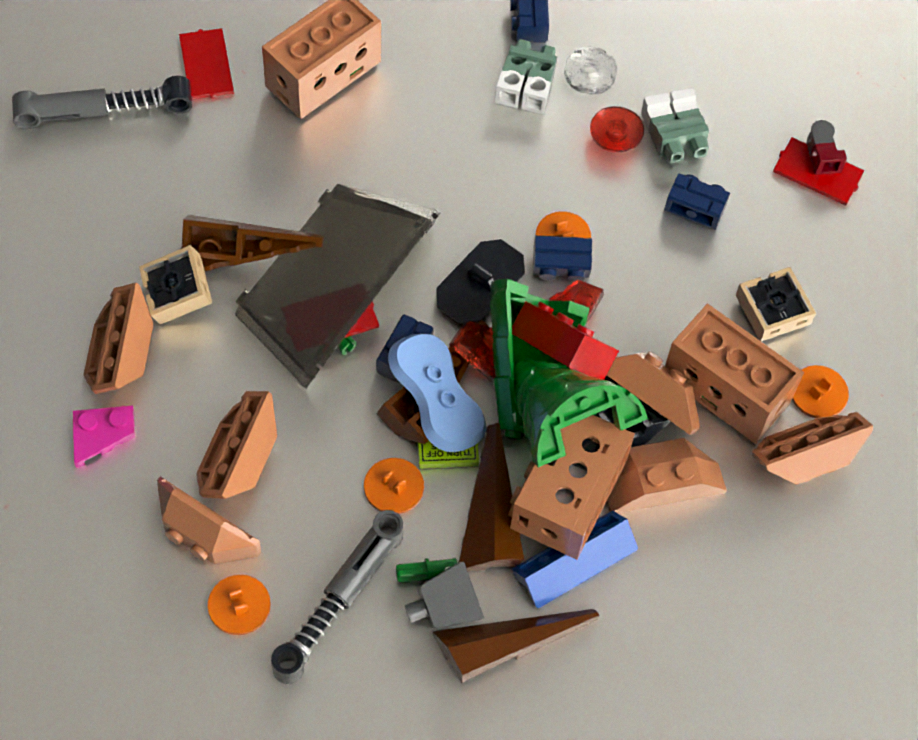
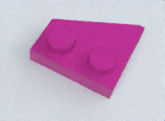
M133 405L73 411L74 464L76 468L84 466L86 460L97 454L104 455L113 450L116 445L124 444L136 437Z

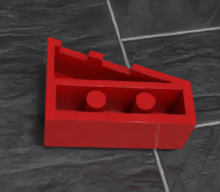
M525 301L512 326L513 335L571 369L592 377L605 379L619 350L593 337L595 332L581 324H578L577 327L573 326L574 320L560 312L557 316L553 315L554 308L540 301L537 306Z

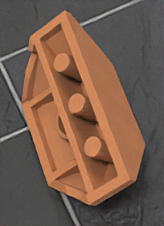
M138 283L114 288L110 294L112 298L105 304L94 324L83 376L95 394L120 389L144 375L154 324Z
M650 351L648 353L641 352L616 357L607 373L608 377L689 435L699 430L700 422L693 386L686 381V375L677 369H668L662 364V358Z
M246 391L241 397V401L233 406L220 421L196 473L200 488L199 494L202 497L226 499L255 488L277 439L273 398L269 391Z
M858 412L849 413L848 416L833 415L815 418L765 437L758 444L757 448L752 451V456L767 471L797 485L849 465L873 432V425Z
M685 438L631 447L628 459L607 503L610 511L623 513L726 493L727 489L719 464Z
M160 476L158 478L157 486L162 521L166 532L165 535L170 541L177 545L183 543L190 548V552L201 561L207 559L213 564L255 558L261 554L260 540L246 533Z

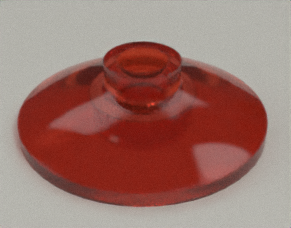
M610 106L601 109L594 115L590 124V133L593 140L601 148L621 153L630 151L640 144L644 136V124L634 111L621 106Z

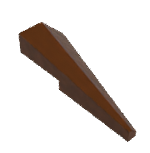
M187 215L183 219L182 247L180 249L191 245L201 255L204 271L206 272L224 266L249 263L315 247L320 248L323 246L324 235Z
M483 319L448 348L453 359L454 372L458 383H460L473 354L476 352L484 333L489 327ZM405 387L386 401L376 413L397 436L424 445L429 441L422 429L418 405L412 394Z
M499 423L488 425L486 428L485 443L481 451L480 466L476 475L468 511V521L458 563H465L467 572L485 571L488 567H514L524 560L520 533L510 529L512 517L508 516L512 506L510 501L513 494Z
M595 609L437 630L433 632V636L446 660L449 659L459 680L463 683L514 657L517 660L598 620L599 613Z

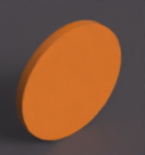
M558 211L548 214L539 222L536 235L591 238V231L588 224L580 216L571 212Z
M820 365L801 369L804 374L792 398L796 407L804 414L813 418L839 414L846 406L849 397L848 387L842 376L833 369Z
M387 458L375 463L369 469L364 480V492L368 502L378 511L392 510L402 514L410 511L420 502L424 492V480L419 469L411 462L401 458Z
M233 575L221 580L212 589L208 598V612L212 622L218 629L231 635H245L257 630L268 618L271 607L270 596L266 587L259 580L248 575Z

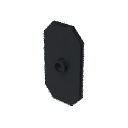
M502 239L480 242L436 288L437 308L459 324L481 321L491 311L490 288L492 281L510 279L518 282L525 274L524 255Z

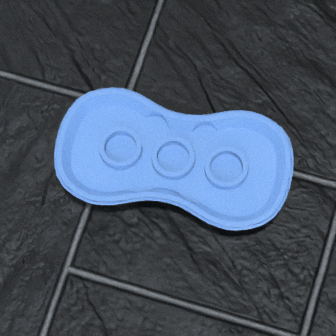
M424 333L413 334L394 343L388 353L389 367L395 378L414 397L419 408L422 429L428 440L438 449L445 452L463 451L479 443L486 432L484 414L478 404L459 385L454 372L453 359L445 343L434 335Z

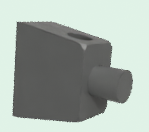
M464 562L454 564L417 586L421 599L404 605L411 623L428 617L429 623L434 629L484 619Z

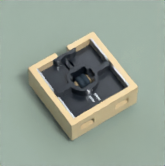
M191 245L139 266L143 286L149 291L146 299L150 316L158 323L163 324L212 303L201 255Z
M791 267L770 273L768 278L764 280L758 277L740 283L735 295L760 341L810 325L816 314Z

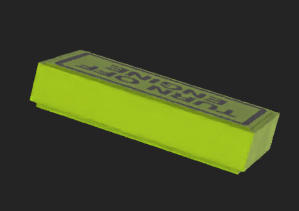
M430 441L425 445L418 443L419 469L479 466L478 443L471 448L459 452H445L438 449Z

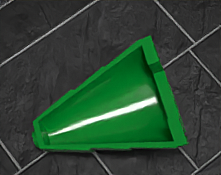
M498 279L492 281L490 288L493 334L492 352L496 375L493 379L497 417L501 431H505L504 437L521 440L522 435H525L522 416H519L514 390L515 365L525 358L564 364L512 334V326L525 301L536 306L540 301L555 309L552 313L553 315L557 316L560 312L573 319L572 325L577 327L578 324L585 326L590 308L572 301H549L529 294V286L510 279Z
M525 358L523 361L520 360L514 367V390L519 416H522L525 436L528 437L532 461L538 468L566 456L560 430L610 407L614 424L620 431L648 419L646 411L638 398L627 389L610 381L586 375L561 364Z

